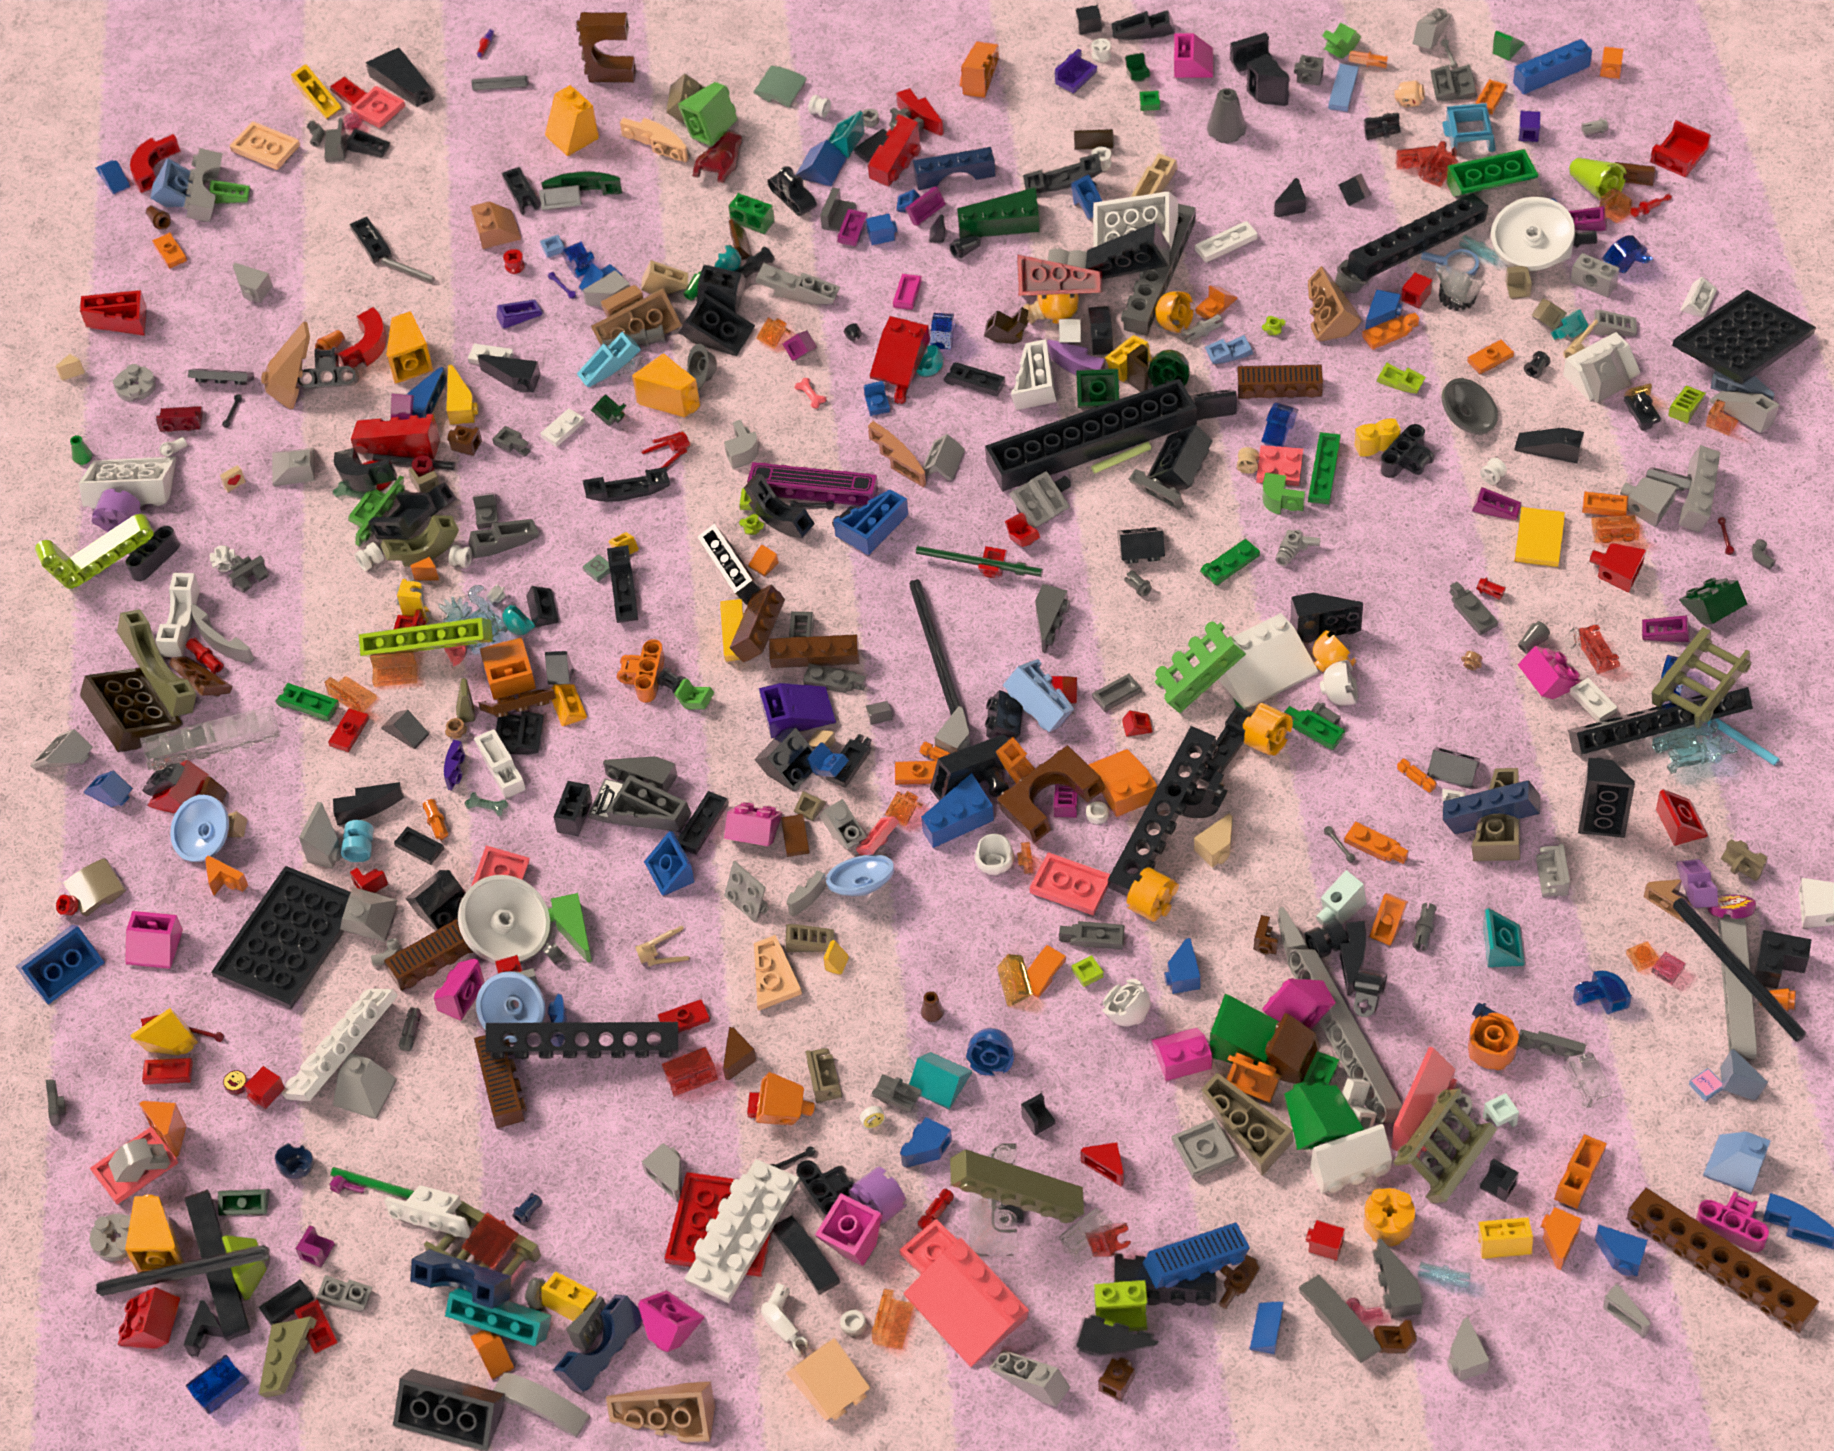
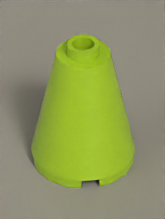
M1578 157L1569 165L1570 175L1602 202L1608 203V199L1612 198L1614 200L1617 198L1625 185L1626 180L1623 179V173L1626 174L1624 166L1618 163Z

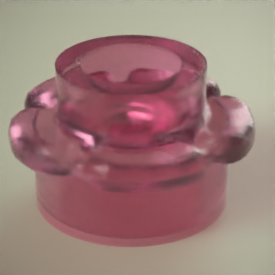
M349 113L344 117L345 129L354 130L362 125V119H359L358 114Z

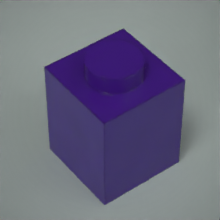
M1520 110L1518 141H1539L1541 111Z

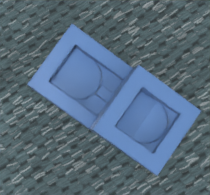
M1245 335L1227 343L1223 338L1205 347L1212 364L1227 363L1253 355Z

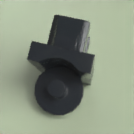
M1398 112L1386 113L1379 117L1365 118V139L1370 140L1379 137L1386 139L1390 135L1401 133L1399 124L1400 114Z
M1644 391L1634 396L1624 397V402L1629 412L1635 418L1642 431L1651 429L1653 424L1660 422L1661 417L1652 404V398L1646 395Z

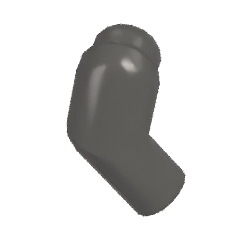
M311 120L307 123V129L312 134L310 144L318 147L325 131L319 123Z
M532 1278L524 1295L529 1308L540 1312L544 1310L538 1298L539 1292L542 1291L541 1288L546 1283L543 1278Z

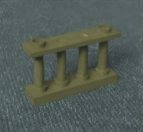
M1702 627L1653 689L1652 704L1660 708L1665 701L1675 703L1695 714V727L1699 729L1704 722H1709L1714 709L1742 673L1746 674L1752 664L1750 661V651L1746 649L1741 657L1738 658L1712 644L1711 630ZM1703 652H1710L1734 666L1725 674L1699 660V657ZM1696 668L1719 680L1720 684L1713 691L1687 677V673L1690 669ZM1683 684L1708 699L1702 707H1699L1675 694L1674 689L1677 685Z
M1459 1088L1444 1090L1437 1096L1436 1104L1407 1144L1398 1150V1156L1393 1162L1396 1166L1411 1164L1430 1184V1191L1425 1197L1432 1204L1448 1200L1497 1131V1128L1492 1123L1476 1124L1455 1102L1462 1093ZM1449 1110L1469 1130V1136L1465 1142L1442 1120ZM1436 1128L1456 1148V1154L1452 1160L1429 1138ZM1423 1146L1443 1166V1173L1439 1178L1416 1156Z
M461 1200V1204L455 1210L457 1216L465 1218L468 1226L471 1225L476 1228L477 1232L456 1258L467 1261L481 1241L490 1236L495 1239L496 1244L479 1266L489 1269L501 1252L508 1248L515 1251L516 1255L503 1270V1274L512 1276L521 1263L528 1259L534 1263L538 1261L541 1253L536 1243ZM447 1233L437 1246L426 1241L424 1243L425 1250L430 1249L454 1257L445 1251L457 1236Z

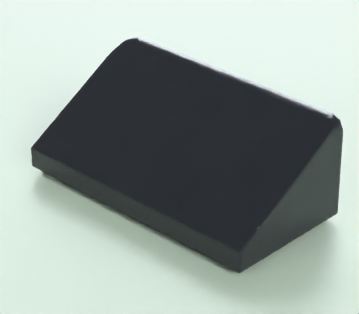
M531 586L526 597L531 621L535 624L534 628L558 623L559 620L552 589Z

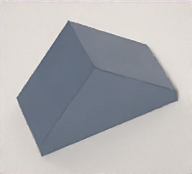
M1734 1049L1729 1052L1720 1066L1722 1090L1755 1101L1768 1084V1081Z

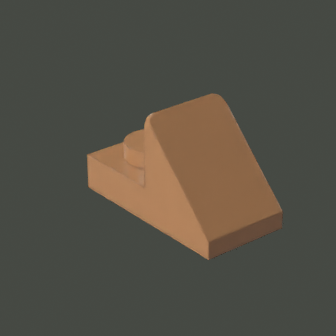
M1682 880L1648 882L1645 887L1644 898L1683 923L1685 920L1673 908L1674 902L1681 898L1677 894L1680 891Z

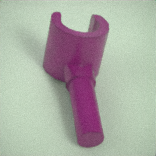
M339 1175L335 1176L329 1184L330 1190L337 1194H340L343 1188L362 1194L365 1191V1188L350 1184Z

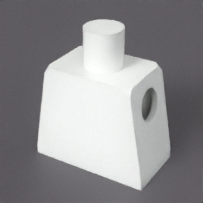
M1802 878L1798 890L1802 928L1834 925V883Z

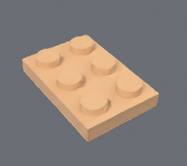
M252 121L230 144V150L278 170L299 148L300 142L298 139Z

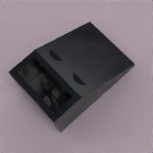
M1314 592L1291 596L1290 623L1295 628L1302 643H1310L1317 640L1325 631H1329L1328 637L1330 638L1332 635H1352L1362 629L1363 602Z
M1090 1315L1088 1318L1082 1319L1073 1349L1100 1357L1154 1347L1158 1345V1341L1153 1339L1154 1335L1139 1330L1135 1334L1129 1332V1326L1116 1322L1113 1326L1104 1324V1318Z

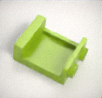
M1145 1280L1094 1284L1095 1316L1104 1318V1324L1113 1326L1116 1322L1129 1326V1332L1147 1331Z

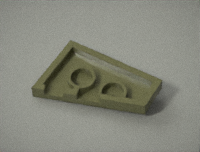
M310 1316L271 1325L259 1395L267 1398L285 1394L297 1367L295 1360L300 1350L305 1349L308 1342L305 1340L309 1328L314 1329L317 1320Z

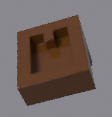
M1261 915L1254 937L1253 950L1264 955H1276L1278 939L1271 938L1273 927L1269 926L1270 917Z

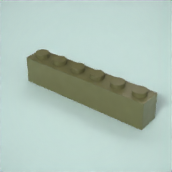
M967 1149L950 1158L951 1186L960 1188L964 1192H972L981 1195L983 1198L998 1200L1005 1205L1017 1206L1024 1211L1036 1212L1043 1217L1055 1218L1062 1223H1071L1076 1218L1084 1215L1083 1187Z

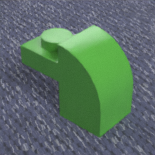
M1340 22L1334 33L1325 30L1322 37L1327 41L1324 50L1343 59L1350 51L1355 49L1362 36L1356 30Z
M1265 473L1262 501L1269 511L1278 515L1281 514L1282 508L1290 511H1303L1305 491L1286 489V475Z

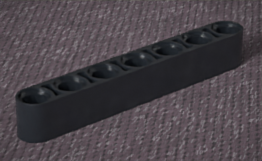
M206 1189L184 1197L201 1259L226 1253L222 1239L223 1234L209 1190ZM231 1267L206 1273L225 1340L229 1341L251 1333Z

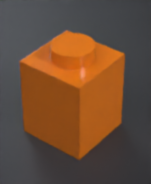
M1604 46L1600 77L1620 79L1623 48Z

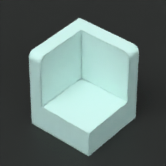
M1506 1093L1485 1103L1483 1111L1485 1121L1491 1118L1497 1127L1507 1122L1512 1127L1517 1125L1519 1111Z

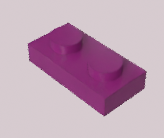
M933 187L905 209L912 224L918 226L945 206L946 203L939 188Z
M848 209L837 236V243L856 247L866 224L868 213Z

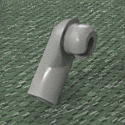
M389 939L387 941L388 948L384 953L371 956L373 967L384 965L385 959L401 951L398 939Z

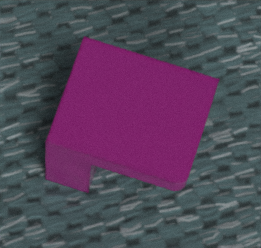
M808 330L800 332L782 343L792 362L817 348Z
M309 1225L295 1249L300 1260L321 1268L335 1243L330 1239L319 1236L315 1227Z

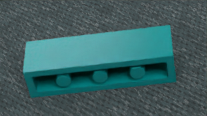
M457 1288L449 1293L445 1317L532 1346H537L547 1339L552 1315L510 1301H506L491 1309L473 1303L472 1294L462 1288Z

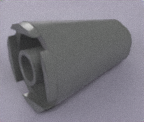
M1224 88L1218 92L1207 124L1208 135L1221 143L1236 142L1246 132V122L1238 95L1235 90L1230 88Z

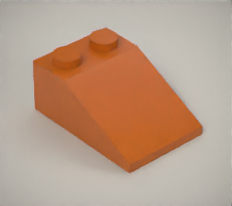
M1128 749L1088 764L1101 776L1105 788L1101 793L1116 817L1148 805L1157 789V784L1148 769Z

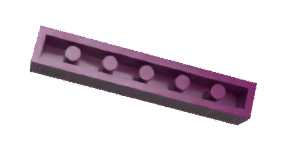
M752 462L747 480L748 483L755 474H762L778 498L817 502L832 501L836 504L856 506L867 505L869 500L877 496L878 479L875 474Z

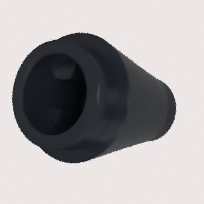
M977 236L954 239L949 245L950 252L954 258H963L980 247V240Z

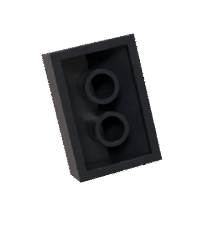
M1197 424L1168 435L1147 478L1159 480L1168 489L1174 488L1178 491L1188 489L1193 484L1196 473L1201 469V463L1204 457L1208 455L1213 440Z

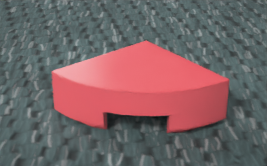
M466 645L444 648L453 666L461 663L467 653Z

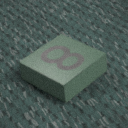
M598 554L583 566V571L596 582H599L610 573L609 562Z

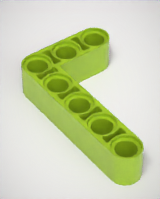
M136 514L72 557L67 556L50 540L38 542L35 546V551L42 567L64 587L73 589L149 541L153 537L154 532L147 517L143 514Z

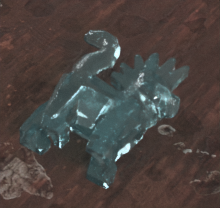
M474 585L469 589L468 597L470 601L479 607L471 615L469 614L472 611V607H468V602L462 605L461 597L458 603H456L454 597H451V604L446 599H444L446 606L441 603L438 604L439 608L447 615L443 619V623L474 618L491 620L493 642L490 643L492 645L500 642L499 632L508 631L506 624L492 611L485 599L477 596V593L484 590L482 585ZM481 643L471 644L469 648L476 655L480 653L479 648H482Z
M1714 719L1706 723L1708 727L1701 726L1699 729L1695 726L1690 728L1682 727L1661 737L1654 738L1652 742V747L1656 753L1667 751L1668 748L1673 749L1668 752L1671 763L1667 765V769L1671 774L1676 773L1677 768L1697 765L1699 763L1703 765L1706 762L1717 764L1722 760V755L1736 753L1738 748L1735 747L1734 742L1729 743L1730 738L1722 740V735L1713 738L1712 734H1715L1718 730V723ZM1696 736H1704L1702 743L1697 741Z

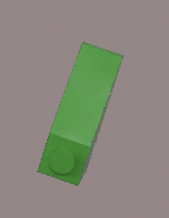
M578 893L551 898L552 908H548L551 922H556L557 930L587 963L592 962Z

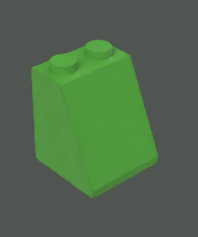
M713 82L678 103L692 139L712 146L738 120L735 113L736 108L729 97V89L725 85Z

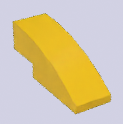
M742 599L720 601L725 662L740 660L729 647L744 615Z

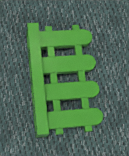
M1213 621L1209 622L1205 626L1207 635L1202 639L1197 636L1192 637L1188 642L1190 647L1188 652L1185 654L1181 651L1175 652L1172 656L1174 664L1169 669L1165 666H1160L1155 672L1157 679L1154 682L1157 686L1164 687L1166 690L1164 694L1165 701L1179 714L1246 655L1244 650L1235 643L1233 637L1229 636L1227 638L1223 632L1225 626L1221 622L1218 625ZM1211 641L1217 647L1212 652L1206 647ZM1194 656H1196L1200 662L1195 667L1189 661ZM1178 670L1183 676L1179 682L1173 676Z

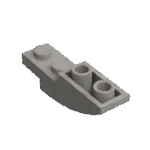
M763 263L755 282L774 289L773 295L809 304H833L840 289V286L803 272L799 277Z

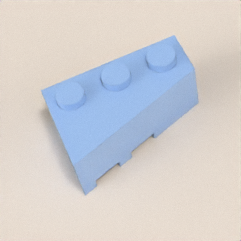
M1039 659L1018 666L1003 686L1007 689L1008 694L1016 699L1023 706V709L1038 721L1041 728L1051 732L1058 729L1064 723L1074 708L1060 689L1055 690L1050 683L1052 677L1050 674L1045 675L1040 668L1042 663Z

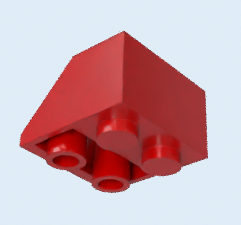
M153 1287L130 1299L125 1306L126 1315L118 1331L120 1337L117 1345L157 1349L168 1344L180 1297Z

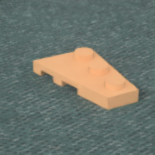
M776 935L754 943L758 1011L801 995V988Z

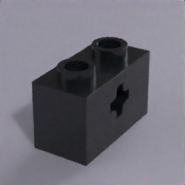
M567 781L553 816L557 833L579 837L593 801L589 784Z

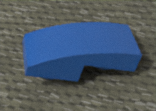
M557 994L554 1002H551L548 1007V1015L551 1022H567L566 1008L561 994ZM554 1036L551 1043L557 1047L562 1046L564 1038L562 1036Z

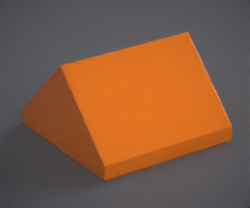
M155 1101L140 1102L139 1105L149 1126L154 1129L177 1158L187 1127L177 1104Z

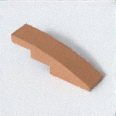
M872 421L868 425L869 439L879 444L880 454L890 459L891 469L924 488L926 486L925 471L915 456L891 432L875 421Z

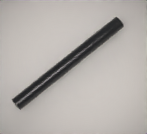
M382 454L373 455V461L379 462L390 459L392 464L412 466V461L415 459ZM432 460L433 468L455 469V462Z

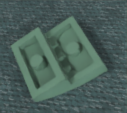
M770 66L753 93L768 102L774 99L784 106L790 107L807 78L783 67Z

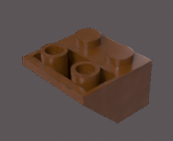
M1284 1013L1281 1021L1276 1024L1272 1040L1266 1045V1055L1271 1066L1277 1069L1275 1073L1281 1075L1280 1081L1298 1084L1303 1082L1316 1052L1321 1047L1315 1032L1291 1015Z

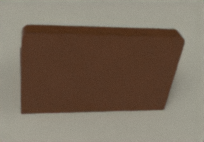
M1615 162L1624 166L1626 174L1623 173V179L1626 180L1625 183L1653 186L1655 166Z

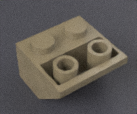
M683 74L670 86L666 113L679 122H684L678 103L705 87L687 74Z

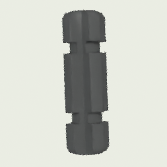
M410 1007L408 1009V1018L405 1020L401 1034L403 1037L399 1041V1047L402 1051L412 1050L414 1043L412 1040H415L419 1025L417 1022L420 1021L422 1014L419 1008Z

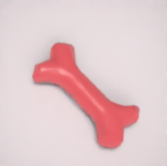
M803 378L801 382L795 384L796 390L804 391L811 399L812 408H818L820 404L826 402L827 398L825 396L817 395L812 389L810 378Z

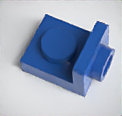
M879 381L863 385L864 398L869 415L874 416L890 412L884 382Z

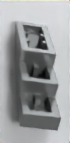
M1319 1274L1298 1287L1300 1294L1314 1307L1316 1315L1330 1328L1332 1336L1360 1363L1381 1351L1380 1345L1365 1325Z

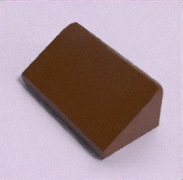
M729 219L730 235L734 248L740 254L741 260L748 259V257L752 256L746 231L733 219Z

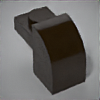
M1021 307L1012 317L997 310L987 320L984 336L996 343H1019L1029 323L1027 319L1029 310Z

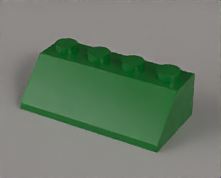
M1521 149L1448 165L1447 185L1453 197L1532 180L1538 178L1539 174L1526 150Z

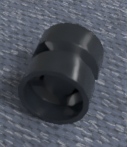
M1337 919L1324 923L1322 929L1315 927L1304 934L1308 949L1315 950L1320 959L1330 955L1331 950L1334 952L1339 951L1340 944L1349 943L1347 934Z

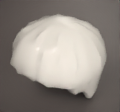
M989 834L979 841L974 856L975 863L983 873L999 875L1000 873L1004 874L1010 869L1014 862V851L1006 837L999 834Z

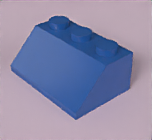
M71 925L15 967L28 985L49 1005L105 962L79 926Z

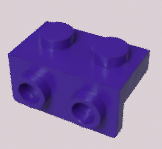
M1077 49L1062 64L1056 67L1054 71L1055 84L1074 94L1097 72V65L1083 59L1082 50Z

